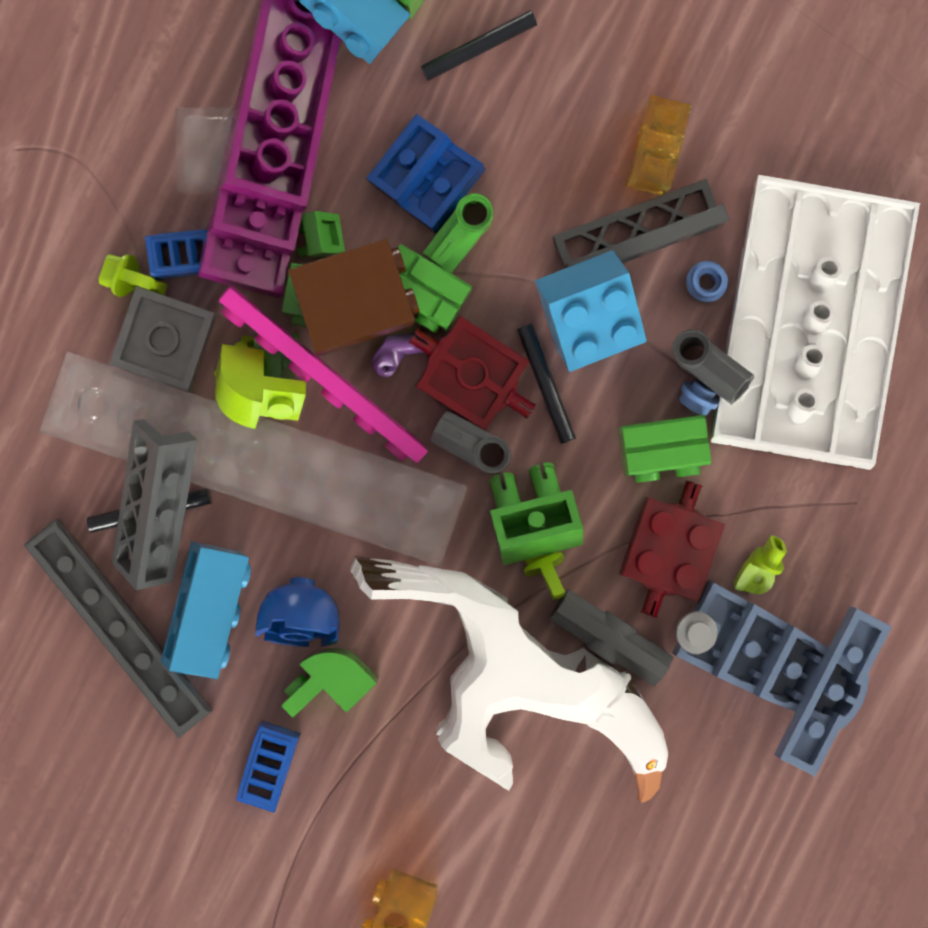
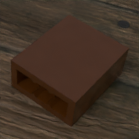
M387 238L288 270L317 357L413 326L415 321L413 314L419 313L413 289L404 290L399 275L406 272L398 247L391 249Z

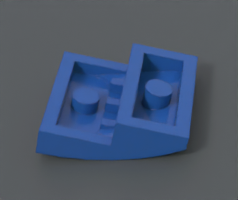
M416 114L366 179L400 208L436 234L456 209L459 201L467 195L486 169L483 163L452 143L447 134Z

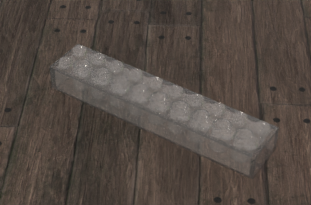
M66 351L39 432L125 461L128 458L134 420L145 419L162 436L190 432L198 440L191 483L441 566L468 486L261 416L258 418L256 429L242 426L227 417L216 401ZM146 442L145 447L148 454L149 444Z

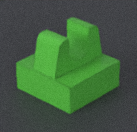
M313 211L302 215L298 233L305 234L307 246L297 249L300 256L329 257L345 252L339 214Z

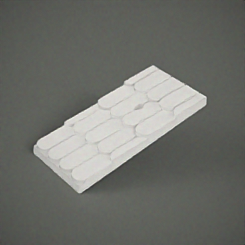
M758 175L754 183L731 324L728 330L725 353L754 374V379L749 385L748 390L732 405L717 395L720 403L715 409L710 442L871 470L875 466L920 203Z

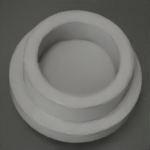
M695 611L687 613L679 620L675 635L678 644L684 650L693 654H701L711 649L715 644L718 630L715 621L709 615Z

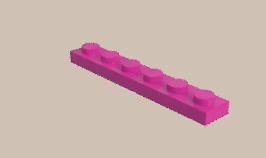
M230 284L220 296L219 302L225 306L221 313L239 328L244 323L249 325L258 333L255 337V341L272 355H275L279 350L291 360L288 365L291 371L306 382L311 377L324 387L320 392L321 395L338 409L343 404L356 413L353 421L368 434L372 435L377 430L388 439L385 447L396 457L404 461L408 456L418 463L428 452L425 445L321 358L317 357L315 353Z

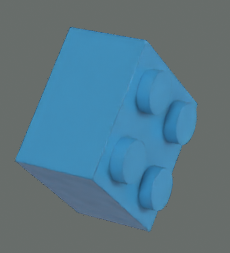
M613 250L534 280L554 346L569 372L647 342L630 274Z

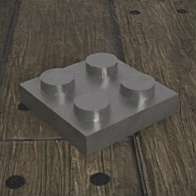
M136 286L109 365L191 392L217 314Z

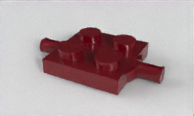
M459 316L449 333L440 339L439 342L422 332L419 328H417L413 335L426 342L427 345L415 337H411L409 344L429 355L427 367L415 387L479 428L486 431L495 415L506 406L518 412L526 419L530 416L531 412L518 403L529 410H534L536 404L516 392L519 377L530 361L465 318Z
M686 480L679 503H664L649 497L644 499L619 572L620 575L639 581L644 587L649 589L643 608L640 611L641 613L657 618L664 595H680L699 602L725 527L724 523L706 518L698 510L694 509L702 485Z

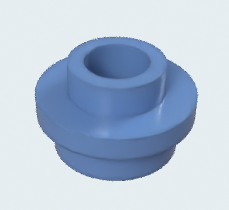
M712 261L697 263L690 269L686 277V287L689 294L695 300L704 303L719 299L725 293L728 285L725 270L719 264ZM703 275L709 276L713 281V286L709 290L703 289L699 284V279Z
M695 379L694 382L684 381L681 386L682 394L679 400L693 412L706 416L711 409L718 407L720 401L715 396L716 393L698 379Z

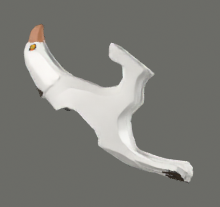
M355 556L350 572L357 580L359 588L370 599L432 601L453 605L459 612L466 632L469 655L450 677L452 705L446 719L439 722L436 727V734L439 736L438 741L445 751L509 791L513 784L511 755L497 739L486 737L485 729L493 714L523 709L562 720L587 724L589 727L607 736L625 754L629 761L637 786V799L641 803L650 800L660 789L662 771L666 768L668 759L664 733L627 671L619 673L585 648H581L568 655L547 650L519 625L518 611L507 604V597L466 573ZM586 656L587 671L582 673L576 672L577 666L583 657Z

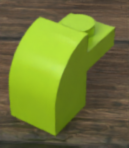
M222 344L215 381V397L222 412L234 422L256 429L259 416L272 417L278 420L289 419L298 421L306 396V381L263 376V349Z

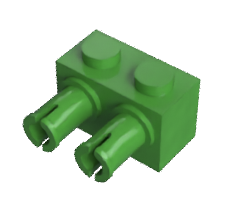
M543 463L545 479L542 477L539 464L531 467L528 471L537 499L525 502L520 501L513 473H503L506 490L502 488L499 474L489 479V486L492 489L497 509L490 510L503 565L583 545V525L572 490L561 492L553 463Z

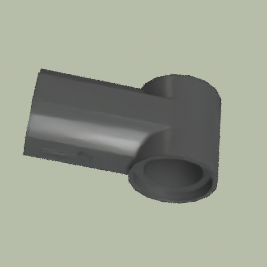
M689 329L683 331L676 337L673 343V352L679 368L685 374L694 376L730 405L742 397L754 379V374L712 344L709 338L699 330ZM691 346H700L704 349L703 355L696 360H687L683 358V354Z
M446 410L430 439V442L481 469L484 473L491 475L500 474L505 471L512 459L511 450L502 438L488 433L449 410ZM490 444L499 445L504 450V460L496 467H488L481 460L482 450Z

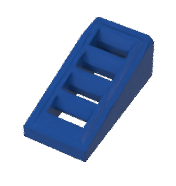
M207 229L145 236L151 277L159 281L198 275L200 263L198 261L196 242L203 241L204 246ZM186 244L189 264H181L179 245ZM162 247H169L171 266H164Z
M263 720L261 721L252 744L236 801L275 813L301 735L300 732ZM264 740L285 746V753L263 747ZM259 755L282 762L280 768L259 762ZM258 770L276 776V782L273 783L253 776L254 771ZM250 784L273 791L271 798L248 792Z

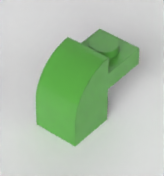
M341 648L320 649L308 655L300 663V666L310 676L306 678L301 673L284 690L289 697L281 706L293 718L324 689L347 713L377 684L379 677L358 656L348 650Z

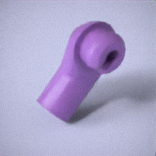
M414 333L387 336L372 357V367L375 373L381 377H390L395 373L396 368L406 354L424 353L417 347L409 344L411 337H415L424 344L425 342L413 335Z

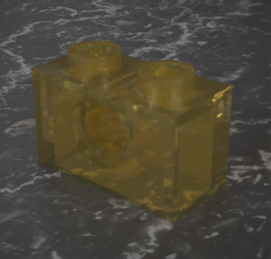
M650 95L643 110L625 183L626 187L658 195H664L668 192L673 183L691 104Z
M391 868L387 881L379 879L371 903L378 906L373 920L365 918L362 928H426L437 899L438 885ZM391 913H400L407 919V922L403 926L392 927L386 922L385 917Z

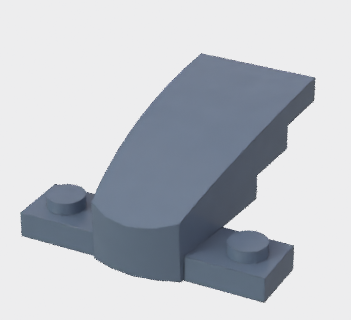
M708 581L693 612H703L715 621L718 630L716 642L711 649L701 654L687 652L677 642L672 654L760 698L795 711L774 755L816 777L839 730L843 729L861 708L868 690V673L892 626L850 606L829 648H827L801 630L714 582Z

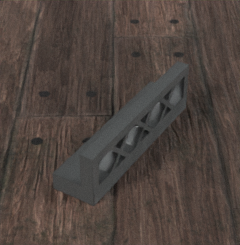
M704 179L554 235L553 241L564 269L611 250L615 252L622 263H626L722 227L729 220L724 204L716 205L708 181ZM700 191L706 211L692 216L680 212L679 208L684 197ZM677 200L674 209L665 205ZM654 208L671 215L666 226L655 230H649L640 225L646 211ZM639 214L636 223L627 220V218ZM614 223H619L633 229L628 240L615 245L602 240L607 227ZM601 229L598 238L591 234H588L595 230ZM637 232H639V233L642 234V235H639V236H636V237H635V235H636ZM581 237L594 243L590 254L571 261L565 245L566 241ZM599 246L604 248L602 250L597 251Z
M145 419L134 420L132 425L112 564L136 591L173 582L198 441L190 432L162 436ZM146 442L149 444L148 454L145 447Z

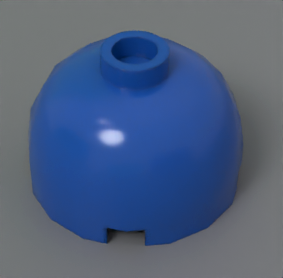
M302 577L291 578L290 584L274 588L267 593L261 602L256 618L255 635L258 637L265 632L264 641L285 646L309 647L308 641L313 639H321V647L334 645L339 640V609L335 600L325 590L314 587V580Z

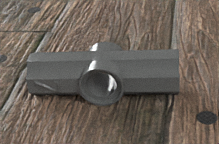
M569 589L565 592V596L560 598L549 617L556 625L586 642L585 646L614 665L620 664L654 687L663 679L674 658L666 650L637 634V629L607 610L603 612Z

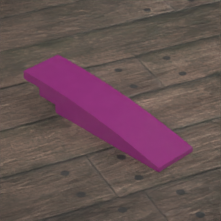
M298 0L260 1L197 275L198 277L227 285L231 284L238 288L279 298L283 294L290 255L295 251L302 212L308 204L341 40L332 30L318 24L313 17V13Z

